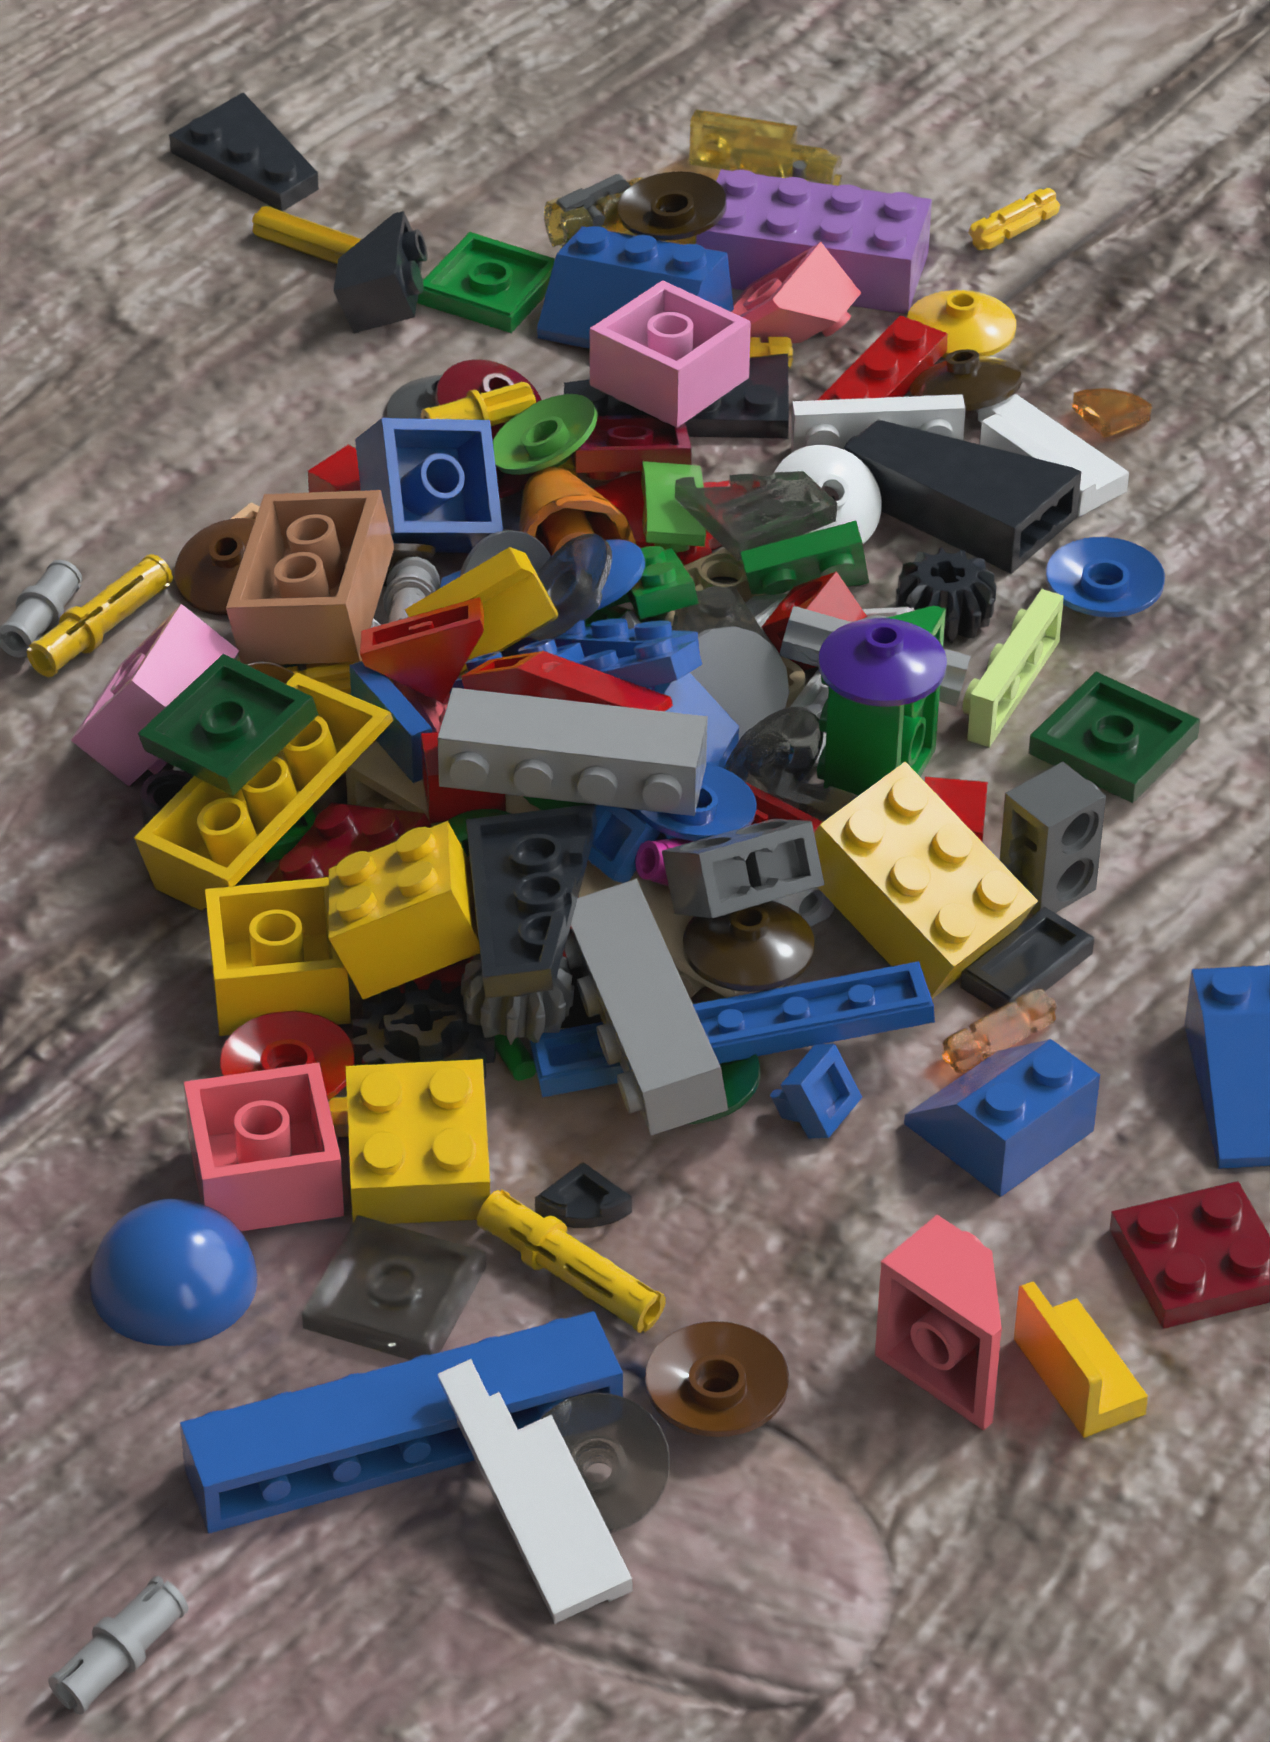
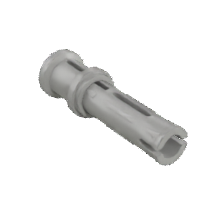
M406 557L397 561L390 568L386 580L387 587L383 597L384 609L389 617L388 623L408 618L404 609L440 589L439 574L435 566L429 561L420 557Z

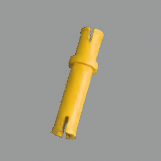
M146 555L140 563L108 585L82 607H71L60 616L59 624L29 645L27 657L33 668L43 676L52 677L60 668L81 652L91 653L102 644L104 634L133 614L135 610L161 590H165L170 586L173 576L167 563L157 555Z
M503 1189L501 1191H494L483 1203L478 1213L477 1225L519 1251L524 1264L534 1270L545 1268L581 1292L585 1297L592 1299L631 1325L638 1333L648 1331L657 1322L666 1304L665 1295L660 1291L653 1290L609 1259L601 1256L569 1235L564 1222L554 1216L543 1218L511 1197Z

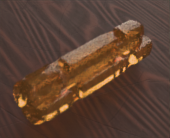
M1035 988L1016 999L1018 1006L1015 1002H1010L968 1025L971 1032L967 1028H962L946 1037L942 1042L944 1051L941 1053L945 1063L950 1064L957 1073H964L982 1062L981 1055L983 1059H987L997 1051L1007 1049L1029 1037L1028 1029L1032 1033H1036L1054 1023L1056 1020V1002L1053 998L1048 997L1043 989Z

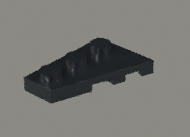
M244 92L201 117L195 118L189 124L169 135L170 153L277 210L285 211L319 190L318 172Z

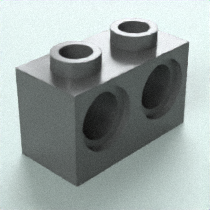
M1064 762L1055 765L1005 793L999 860L1038 900L1029 912L1032 916L1043 907L1056 913L1095 891L1097 887L1106 795L1094 783L1084 779Z
M770 819L662 850L674 914L715 918L824 885L812 821Z

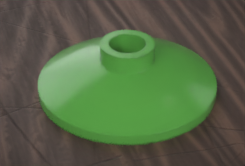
M563 394L541 400L523 412L516 414L499 430L493 439L495 466L504 473L514 475L528 474L548 467L561 466L593 432L597 422V411L593 403L582 395Z

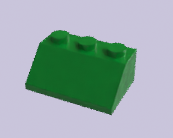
M930 606L887 617L906 621L925 629L943 646L945 608ZM821 676V683L827 685ZM828 686V698L824 703L819 720V731L826 733V745L821 752L817 766V778L824 780L823 807L839 811L904 762L921 777L936 751L940 686L921 700L891 707L857 703L841 696Z

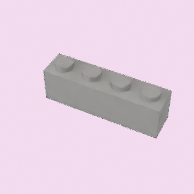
M452 688L438 735L439 787L695 816L706 768L708 716Z
M637 879L579 897L563 956L568 958V968L570 970L576 968L581 970L583 977L576 979L587 1016L592 1017L599 1014L603 1025L597 1026L596 1030L607 1063L611 1065L620 1062L624 1073L617 1075V1081L629 1114L640 1110L652 1136L727 1111L728 1107L721 1067Z

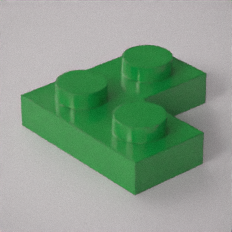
M649 546L640 548L646 564L639 581L622 597L598 610L630 602L639 618L643 619L699 603L694 581L673 549L664 550L660 546Z

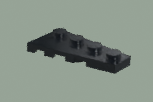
M788 353L749 358V378L686 421L688 436L788 439ZM590 379L564 383V394H578L587 397L593 403L597 416L650 415L590 386Z
M595 804L466 819L485 997H521L534 992L553 990L597 828Z

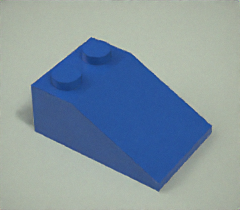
M1270 965L1192 969L1184 1026L1218 1169L1270 1166Z

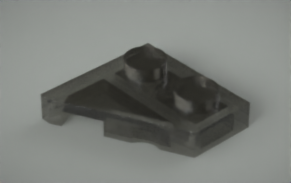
M804 471L775 472L768 476L755 474L729 475V486L697 488L694 477H682L675 480V499L738 561L742 560L740 553L742 551L804 535L836 522L837 502Z

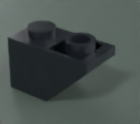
M404 211L393 213L338 259L333 292L354 334L415 318L418 294L423 293L424 289L421 275L422 262L427 261L428 253L421 231L419 229L412 230Z

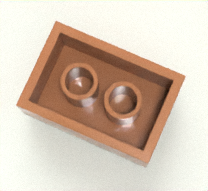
M381 490L264 494L226 606L236 647L239 650L240 662L244 664L269 662L282 666L285 664H336L361 661V631L371 628L394 550Z

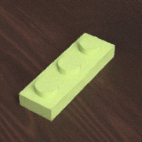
M1041 589L1028 610L1020 609L1012 624L1010 636L1005 644L997 643L993 648L987 664V670L980 680L974 678L970 682L962 707L963 713L969 715L968 741L987 747L992 745L1060 642L1063 595Z

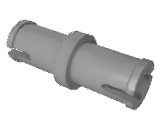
M54 560L48 565L46 572L35 585L28 586L21 592L16 601V610L6 623L0 627V647L6 653L14 657L27 656L29 645L39 640L45 631H50L58 625L59 618L64 613V606L81 587V584H78L82 581L81 573L73 564L64 560Z
M154 1576L149 1581L148 1586L114 1618L103 1617L91 1631L93 1638L58 1672H54L49 1677V1687L57 1699L69 1710L73 1707L76 1714H83L89 1708V1705L124 1671L128 1673L135 1672L146 1660L145 1650L178 1618H182L188 1612V1604L183 1595L169 1581L164 1583L162 1577Z

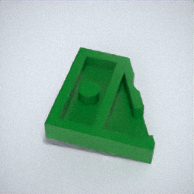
M856 520L740 552L751 595L782 594L791 591L794 586L836 571L847 587L869 583L863 543Z

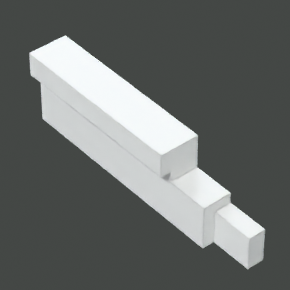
M1013 394L1008 399L995 405L975 410L978 412V421L982 423L980 445L1073 467L1082 472L1078 517L1127 492L1129 472L1017 394Z
M471 1359L439 1373L438 1380L455 1413L457 1423L554 1624L607 1599L610 1602L632 1592V1577L552 1415L517 1429L500 1392L491 1396L488 1395Z

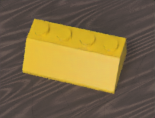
M296 672L286 684L312 696L319 715L234 796L194 776L134 837L155 889L201 911L205 909V889L235 886L394 721L391 712Z

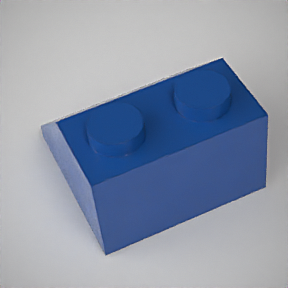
M1052 1039L999 1050L906 1113L904 1124L999 1197H1002L1094 1131L1100 1074Z

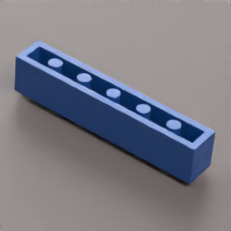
M592 1311L570 1318L555 1319L544 1325L499 1337H488L477 1343L432 1355H421L410 1361L365 1373L350 1374L332 1382L294 1392H283L272 1398L223 1411H212L201 1417L180 1422L184 1469L208 1534L475 1461L457 1423L455 1413L438 1380L439 1373L470 1359L488 1395L491 1396L500 1392L517 1429H521L549 1415H552L562 1436L623 1420V1371L595 1312Z

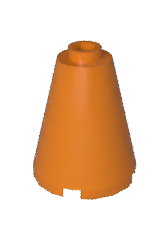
M548 467L535 472L527 480L523 489L519 531L538 539L548 550L553 561L559 558L564 549L577 542L587 541L593 543L616 539L630 541L635 544L631 527L624 514L570 471L561 467Z

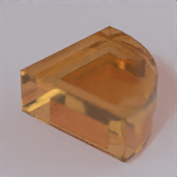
M1093 388L1074 392L1072 409L1102 437L1106 438L1151 421L1152 405L1143 398L1129 392L1109 388Z

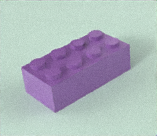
M720 170L716 181L723 187L726 193L727 209L723 218L715 226L696 236V244L705 249L726 252L728 254L732 289L745 290L752 282L822 242L861 292L851 306L908 314L929 253L932 199L914 197L905 192L885 193L864 190L854 185L835 186L814 183L799 177L779 178L758 175L748 170Z

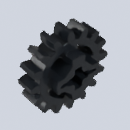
M434 979L429 985L428 990H419L416 983L411 980L406 982L405 993L398 995L391 989L381 992V1005L365 1001L362 1004L363 1018L354 1019L352 1023L354 1066L483 1059L485 1079L487 1077L486 1064L495 1063L496 1059L495 1036L485 1038L481 1025L467 1023L463 996L460 994L461 986L453 989L450 993L442 992L441 980Z

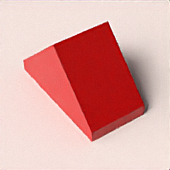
M477 597L362 630L360 656L364 666L443 704L484 632V607L481 598Z

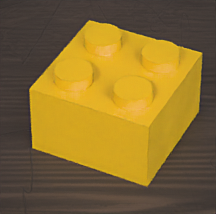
M448 821L431 828L418 827L403 834L394 843L371 852H355L341 860L337 866L329 868V940L363 1000L480 953L471 863Z
M329 877L205 889L219 1036L231 1035L237 1028L253 1018L283 1011L313 1013L327 1018L336 1025L351 1023L348 972L329 940Z
M483 1059L346 1066L353 1226L477 1220L479 1210L490 1196Z

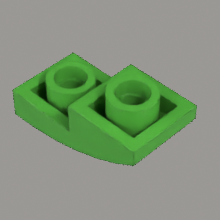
M643 461L640 484L644 498L642 527L645 541L654 543L655 546L663 547L664 550L672 548L674 552L687 551L689 546L705 547V498L701 467L698 465Z

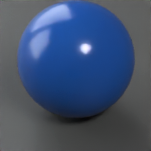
M185 1199L153 1201L139 1206L120 1218L103 1237L95 1253L90 1273L91 1299L102 1320L117 1333L129 1339L157 1346H179L196 1343L223 1332L243 1316L253 1301L257 1288L255 1259L247 1240L237 1226L217 1210L207 1207L202 1203Z

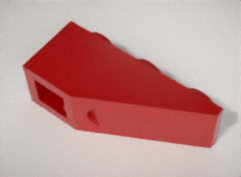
M545 651L489 659L461 676L464 689L664 712L673 706L670 696Z

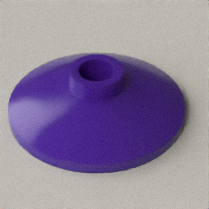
M869 618L845 624L833 631L821 645L818 665L820 674L826 684L841 696L865 705L891 707L913 703L933 693L945 677L947 658L941 643L925 629L897 619Z

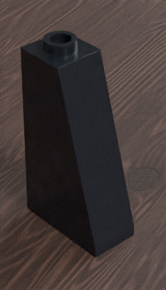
M879 419L858 436L850 438L843 450L860 459L876 479L881 494V512L960 550L964 549L966 553L984 559L985 562L1010 574L1016 571L1074 521L1078 515L1082 472L1073 467Z

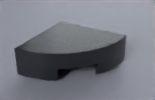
M582 1162L535 1197V1212L543 1218L554 1216L564 1222L567 1227L594 1228L617 1222L631 1214L632 1196Z

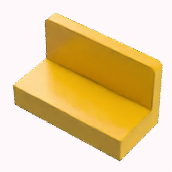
M508 547L404 609L408 617L480 597L484 607V632L468 660L492 652H502L558 617V612L526 553ZM466 664L464 665L459 676L468 671Z
M1031 1281L1020 1285L1014 1340L1082 1437H1088L1146 1415L1147 1393L1080 1301L1076 1298L1052 1307L1035 1282Z

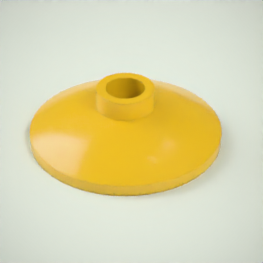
M947 290L936 292L918 300L907 314L909 319L948 333L947 352L942 356L944 358L951 352L963 349L975 350L979 353V356L994 355L1005 349L1012 342L1016 332V319L1013 312L1000 300L976 291Z

